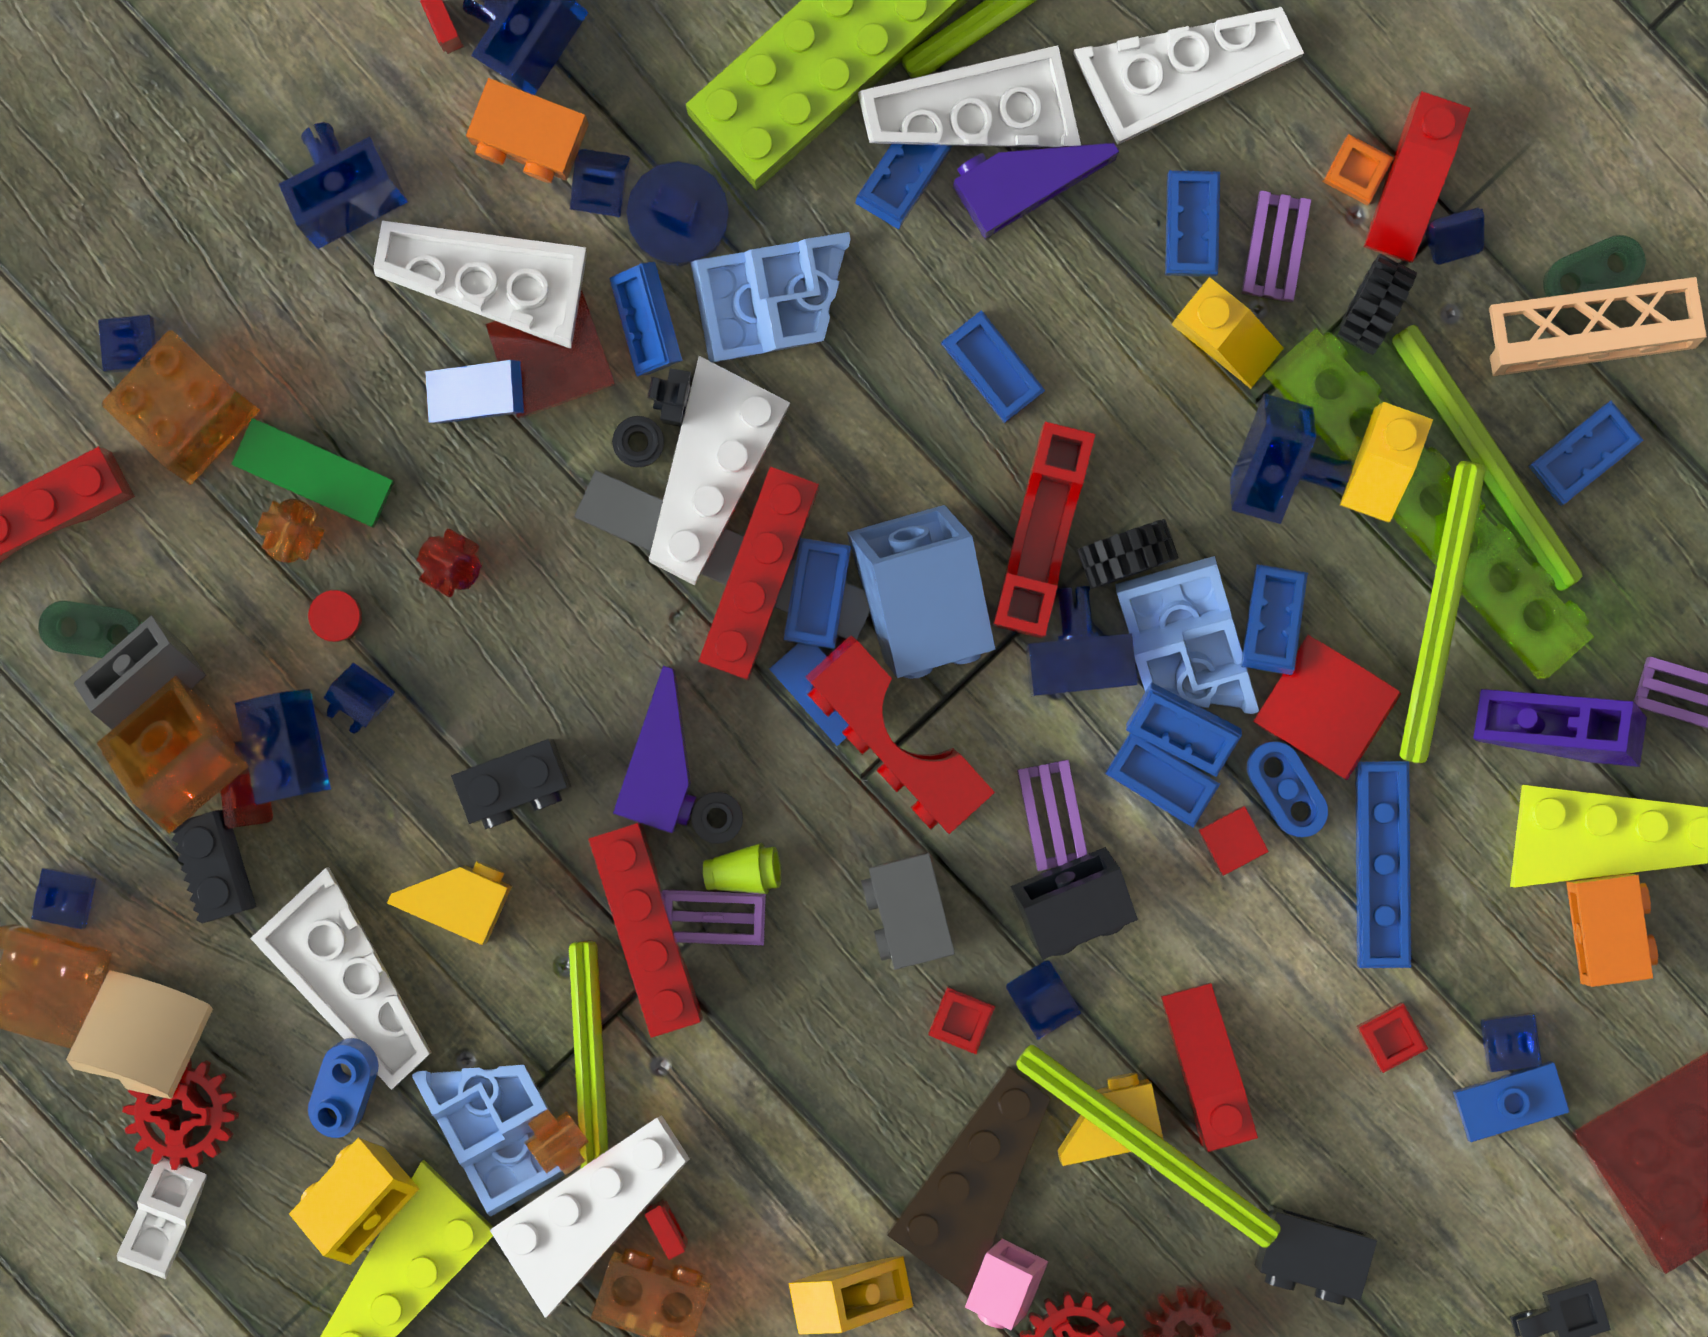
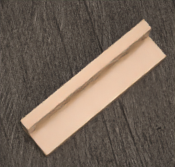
M1696 277L1493 304L1489 307L1495 350L1490 355L1493 376L1696 349L1707 337ZM1684 292L1689 319L1670 321L1656 311L1654 307L1663 295ZM1655 296L1649 305L1640 299ZM1625 300L1642 312L1632 327L1619 328L1602 316V314L1611 302ZM1604 303L1598 312L1588 306ZM1574 307L1591 319L1581 334L1573 335L1566 334L1552 324L1551 321L1560 309ZM1552 310L1546 319L1537 313ZM1523 314L1540 326L1531 340L1508 343L1504 316ZM1646 317L1655 322L1654 324L1641 325ZM1595 324L1604 329L1603 331L1590 332ZM1544 330L1553 336L1551 338L1538 339Z

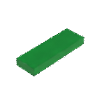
M254 418L251 419L231 465L373 528H375L395 481Z

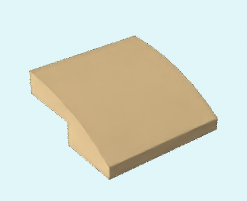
M109 970L66 1060L74 1070L119 1079L128 1090L172 1099L213 1008L210 1004L178 990L139 977Z

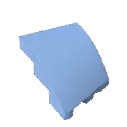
M845 232L808 238L799 242L750 249L746 252L698 259L690 262L709 361L715 363L824 341L830 319L829 308L831 302L836 297L840 282L837 278L844 252L850 244V233Z
M1215 556L1115 584L1117 596L1131 637L1133 655L1145 691L1152 682L1199 707L1209 708L1210 704L1241 708L1244 713L1248 714L1259 712L1248 668L1241 667L1243 651Z
M524 1065L499 1066L497 1069L485 1070L481 1068H462V1071L434 1073L417 1071L412 1074L432 1116L437 1120L455 1157L464 1168L486 1213L490 1217L580 1167V1163L563 1131Z

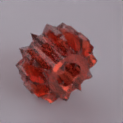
M1180 1285L1175 1290L1177 1302L1171 1304L1168 1297L1164 1293H1160L1156 1298L1164 1311L1162 1313L1153 1309L1145 1311L1144 1317L1146 1320L1158 1327L1147 1328L1142 1331V1337H1174L1173 1335H1179L1180 1333L1176 1325L1183 1320L1188 1325H1193L1196 1322L1199 1323V1326L1193 1327L1197 1334L1195 1337H1218L1215 1335L1231 1330V1324L1227 1319H1215L1224 1309L1219 1300L1212 1301L1204 1306L1207 1300V1292L1202 1288H1198L1194 1292L1191 1301H1188L1186 1289L1183 1285Z

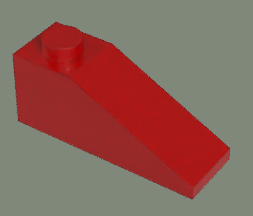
M1423 91L1415 98L1411 104L1363 247L1413 263L1455 157L1471 109L1470 107Z
M1207 983L1161 996L1201 1145L1207 1152L1257 1139L1258 1136L1245 1088L1212 984Z

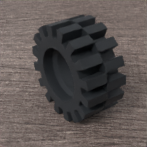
M1380 253L1367 271L1363 282L1350 302L1348 310L1338 327L1336 337L1374 355L1384 341L1387 332L1390 331L1396 316L1401 311V307L1414 284L1417 272Z
M1166 519L1133 528L1077 550L1091 589L1133 576L1179 558Z

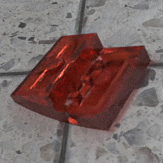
M582 290L571 349L498 321L486 324L497 361H521L524 413H517L518 419L616 385Z

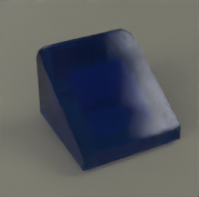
M588 149L579 150L574 163L570 209L621 217L630 157Z
M1477 207L1439 218L1427 226L1425 235L1435 264L1441 265L1476 255L1483 251L1485 219L1483 209Z
M1048 960L1006 985V989L1037 1040L1081 1014L1059 974Z

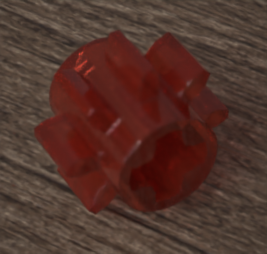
M447 528L444 537H429L421 547L416 560L419 562L421 569L425 571L419 578L420 582L448 597L453 596L455 589H469L477 580L482 567L478 557L474 555L480 546L450 528Z

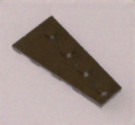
M1008 1066L891 1226L887 1236L963 1292L970 1295L984 1257L990 1250L1051 1098Z

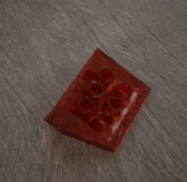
M1708 1052L1573 1131L1574 1136L1650 1264L1664 1274L1708 1249Z

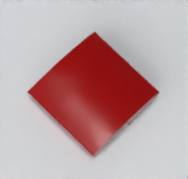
M1307 635L1297 651L1293 674H1283L1253 722L1260 728L1296 748L1304 756L1347 781L1402 693L1342 654Z

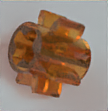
M287 499L281 503L273 501L269 511L262 512L255 532L266 536L262 548L265 549L269 556L280 562L291 563L299 558L307 561L312 549H318L325 530L314 526L318 514L315 513L310 505L301 500Z
M546 1109L528 1123L534 1135L524 1143L546 1173H549L558 1166L567 1175L586 1161L579 1150L588 1144L589 1141L567 1111L555 1119L552 1113Z

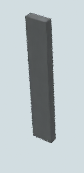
M595 470L574 517L651 552L663 500ZM725 528L701 575L726 585L744 536ZM795 559L791 561L775 608L788 613L796 566ZM845 582L837 636L847 639L852 635L858 640L870 609L864 590Z

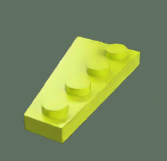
M1522 785L1510 887L1708 863V807Z
M425 1160L421 1161L411 1178L419 1187V1190L380 1232L320 1337H396L493 1237L490 1232L493 1226Z

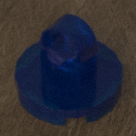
M679 161L658 165L642 175L630 192L626 210L630 233L640 249L657 262L673 266L688 265L687 263L712 254L726 235L730 217L725 192L716 178L698 165Z

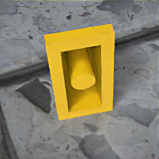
M1210 277L1171 324L1250 389L1284 349L1249 308Z
M1386 402L1376 406L1371 415L1340 506L1389 523L1417 467L1433 419Z
M476 861L473 869L465 865L394 892L390 895L387 904L480 945H484L491 936L512 886L501 881L505 874L504 872Z
M1137 1073L1118 1075L1107 1079L1108 1087L1096 1090L1163 1139L1153 1087L1148 1079L1139 1080ZM1082 1115L1079 1116L1057 1150L1062 1166L1131 1152Z
M904 1256L826 1270L789 1283L799 1334L843 1333L914 1307Z

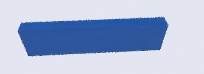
M1409 761L1359 762L1355 767L1357 967L1411 968Z

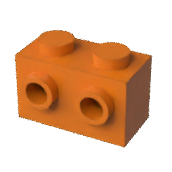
M488 78L466 137L471 145L477 146L475 150L477 156L500 165L504 164L506 158L525 165L523 173L540 181L552 183L554 176L567 181L589 123L585 114Z
M1627 873L1566 881L1580 984L1595 987L1653 979L1652 966L1658 964V950L1654 936L1652 934L1647 935L1644 914H1650L1651 901L1646 883H1640L1639 875Z

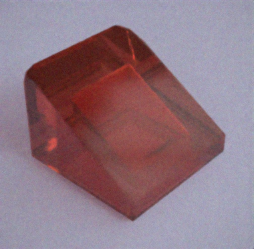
M257 772L220 777L219 786L224 821L228 829L264 824L273 820L266 773Z

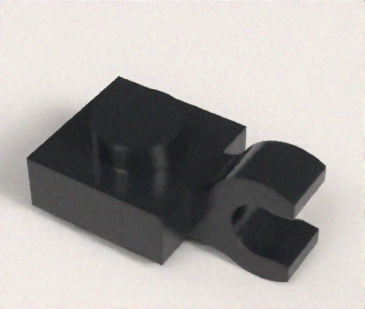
M670 368L668 380L651 377L647 398L654 401L653 409L661 410L660 420L663 424L682 426L693 378L691 372Z
M1591 1277L1542 1292L1546 1305L1545 1308L1527 1310L1509 1316L1516 1337H1539L1553 1331L1555 1337H1590L1611 1330L1597 1281Z

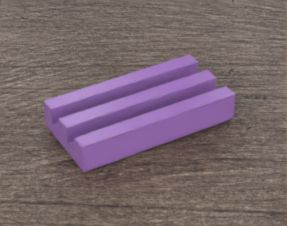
M1267 191L1259 192L1241 294L1286 302L1294 301L1311 199H1296L1284 194L1280 196L1273 195ZM1268 206L1278 207L1265 283L1264 286L1255 285ZM1290 209L1297 211L1284 288L1278 289L1275 286L1288 211Z
M1647 657L1634 703L1640 709L1708 729L1707 716L1647 699L1649 690H1653L1708 707V695L1653 679L1655 671L1708 686V674L1654 657Z
M1069 760L1018 769L1017 772L1037 871L1058 867L1087 855ZM1059 772L1075 853L1066 854L1050 775L1052 773ZM1040 776L1055 856L1049 858L1045 856L1030 780L1031 777Z
M663 889L662 895L671 925L672 921L754 924V934L673 931L677 942L764 945L766 894ZM673 901L755 904V913L673 910Z

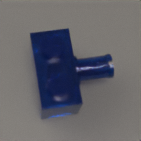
M474 0L463 1L465 13L476 17L490 26L471 56L509 84L532 95L536 94L589 13L576 0H481L484 2V5Z
M325 122L314 124L320 140L318 137H314L310 128H307L301 135L303 144L306 145L314 166L278 184L297 227L317 249L408 203L390 161L370 136L342 151L334 135L332 125Z
M1264 393L1230 477L1232 511L1281 524L1300 480L1343 493L1346 484L1342 482L1348 483L1352 463L1349 460H1341L1311 451L1316 440L1313 407Z
M1090 586L1075 588L1077 609H1074L1072 587L1057 589L1062 636H1057L1058 641L1031 643L1025 646L1031 697L1137 685L1132 633L1099 637V632H1093L1089 594Z
M310 689L278 692L236 702L235 708L242 740L221 745H211L206 750L205 761L225 758L224 762L207 765L208 771L214 778H221L228 774L249 770L256 805L331 790Z

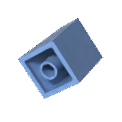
M945 505L847 532L883 659L897 678L913 679L923 677L929 674L932 668L948 663H971L978 660L981 654L996 650L973 537Z

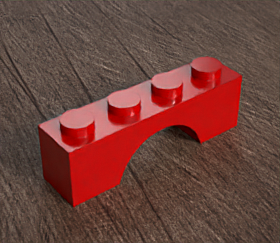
M1044 422L992 626L1038 638L1045 637L1058 587L1059 574L1070 527L1084 483L1096 434Z
M98 446L1 496L0 564L16 551L46 535L80 522L89 521L134 498L135 496L113 453Z
M770 466L698 662L749 681L783 582L819 492V484Z
M852 635L805 676L814 686L807 695L827 717L834 711L838 712L849 725L842 733L862 755L871 749L879 757L883 764L876 770L896 792L904 786L918 800L910 808L930 830L939 823L950 834L995 793L954 748L935 754H916L900 748L891 740L883 720V700L892 678Z
M639 822L589 838L588 840L650 1037L653 1038L700 1023L703 1015L688 968L673 932L643 824Z

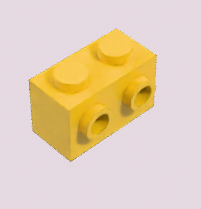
M358 1137L352 1144L340 1151L334 1165L325 1175L304 1191L301 1201L289 1215L324 1257L351 1265L419 1190V1187L384 1147Z

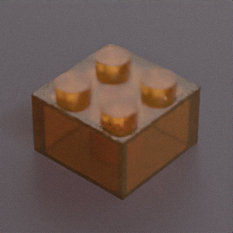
M177 676L173 677L97 742L132 803L168 834L190 818L199 808L249 767L212 708Z

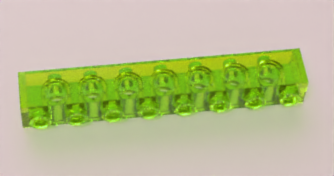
M1315 328L1270 368L1264 376L1352 472L1363 438L1355 435L1351 430L1350 418L1356 411H1363L1371 416L1374 408L1382 403L1378 396L1383 392L1377 382L1367 372L1361 370L1357 374L1345 361L1344 358L1348 355V352L1333 334L1326 332L1322 335ZM1329 373L1338 379L1341 387L1338 398L1329 400L1318 394L1315 381L1319 374ZM1423 447L1417 467L1392 518L1437 567L1453 486V479L1447 473L1452 468L1435 448L1430 447L1426 450ZM1426 487L1434 488L1442 495L1443 508L1438 515H1430L1420 506L1419 497L1422 490ZM1480 498L1474 526L1478 544L1476 549L1468 556L1461 595L1537 679L1549 678L1594 637L1586 628L1590 621L1575 603L1568 600L1564 604L1552 591L1551 588L1555 585V582L1537 562L1529 565L1516 551L1521 546L1520 542L1507 527L1501 523L1495 527L1482 513L1486 505ZM1495 564H1502L1511 572L1512 583L1506 592L1495 590L1489 582V572ZM1531 602L1540 604L1546 612V623L1539 631L1530 629L1524 621V610Z

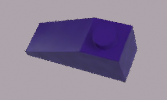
M1114 143L999 152L989 159L985 157L984 153H981L957 169L961 176L954 179L953 189L983 238L987 239L1115 161L1119 150Z
M663 666L613 814L674 833L677 823L687 826L696 797L688 794L691 780L676 671Z
M1481 689L1473 739L1478 742L1584 762L1640 767L1647 716L1633 701Z

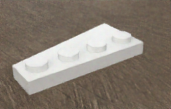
M1282 7L1220 19L1215 23L1190 28L1186 26L1168 30L1166 33L1142 38L1137 36L1118 40L1112 44L1093 48L1088 46L1074 49L1073 55L1117 145L1301 58L1304 54Z
M1058 45L858 92L869 143L1047 148L1081 146Z
M382 221L374 261V272L377 277L571 349L587 253L586 247Z
M701 356L698 357L649 556L650 563L693 585L696 584L788 411L790 402Z
M326 867L250 938L344 1039H360L374 1050L379 1064L377 1075L391 1090L432 1053L329 867Z
M662 1115L490 1229V1232L545 1318L556 1310L570 1291L590 1272L595 1263L615 1244L629 1225L649 1206L690 1160Z

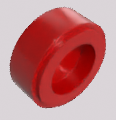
M329 590L321 593L313 600L309 608L308 620L313 632L320 638L331 642H342L350 639L359 630L362 622V611L357 600L350 594L338 590Z

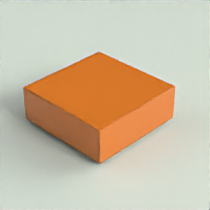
M1348 134L1322 182L1368 206L1394 157Z

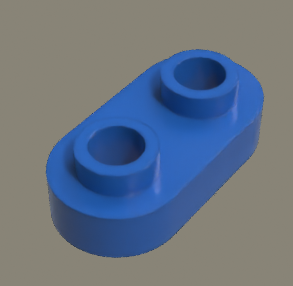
M1266 742L1256 747L1248 758L1247 773L1278 826L1285 833L1296 837H1309L1319 832L1326 823L1328 806L1297 753L1289 745L1282 742ZM1268 758H1277L1281 763V772L1276 777H1269L1264 772L1263 766ZM1298 801L1304 802L1309 810L1308 816L1302 821H1296L1291 815V807Z
M356 1038L343 1039L333 1046L323 1058L309 1101L308 1115L314 1128L327 1137L340 1138L347 1135L363 1118L379 1068L377 1056L366 1042ZM341 1063L349 1067L351 1076L343 1072ZM327 1108H330L335 1112L337 1119L333 1118L329 1114Z

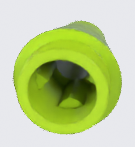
M759 843L714 857L713 859L704 860L703 878L706 889L768 894L769 889L779 888L781 885V866L776 847L765 848L763 843Z

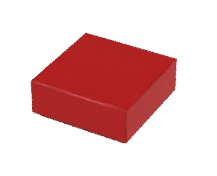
M420 0L442 50L449 54L464 47L444 0Z
M1245 806L1198 829L1222 876L1269 852Z
M947 986L928 1035L977 1054L995 1005Z
M1402 1002L1356 1026L1382 1073L1428 1050L1410 1013Z
M662 1199L647 1207L644 1215L668 1259L670 1260L685 1252L688 1239L667 1201Z

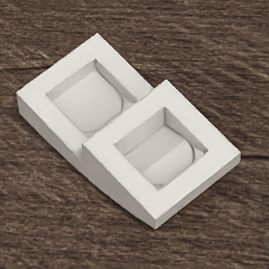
M166 1158L154 1165L137 1201L138 1210L117 1253V1260L166 1279L196 1209L207 1174L184 1165L178 1170H171L170 1160Z

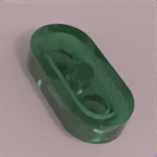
M1615 235L1553 263L1546 271L1543 279L1546 297L1573 294L1564 291L1561 287L1560 282L1564 275H1569L1575 279L1577 288L1574 293L1629 286L1638 280L1644 271L1646 264L1645 253L1640 244L1631 237ZM1610 255H1617L1622 259L1623 269L1621 272H1614L1608 267L1607 261ZM1570 307V308H1563V309L1571 310V309H1575V308H1574V307Z
M58 601L49 605L43 611L39 619L38 629L42 641L52 650L103 658L117 645L111 637L112 631L116 626H124L129 635L142 622L134 613L128 610L72 601ZM71 617L75 620L77 629L72 636L66 637L61 631V624L66 618Z

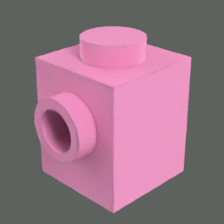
M1001 1239L986 1253L965 1308L977 1313L979 1319L991 1327L1012 1330L1027 1316L1048 1261Z

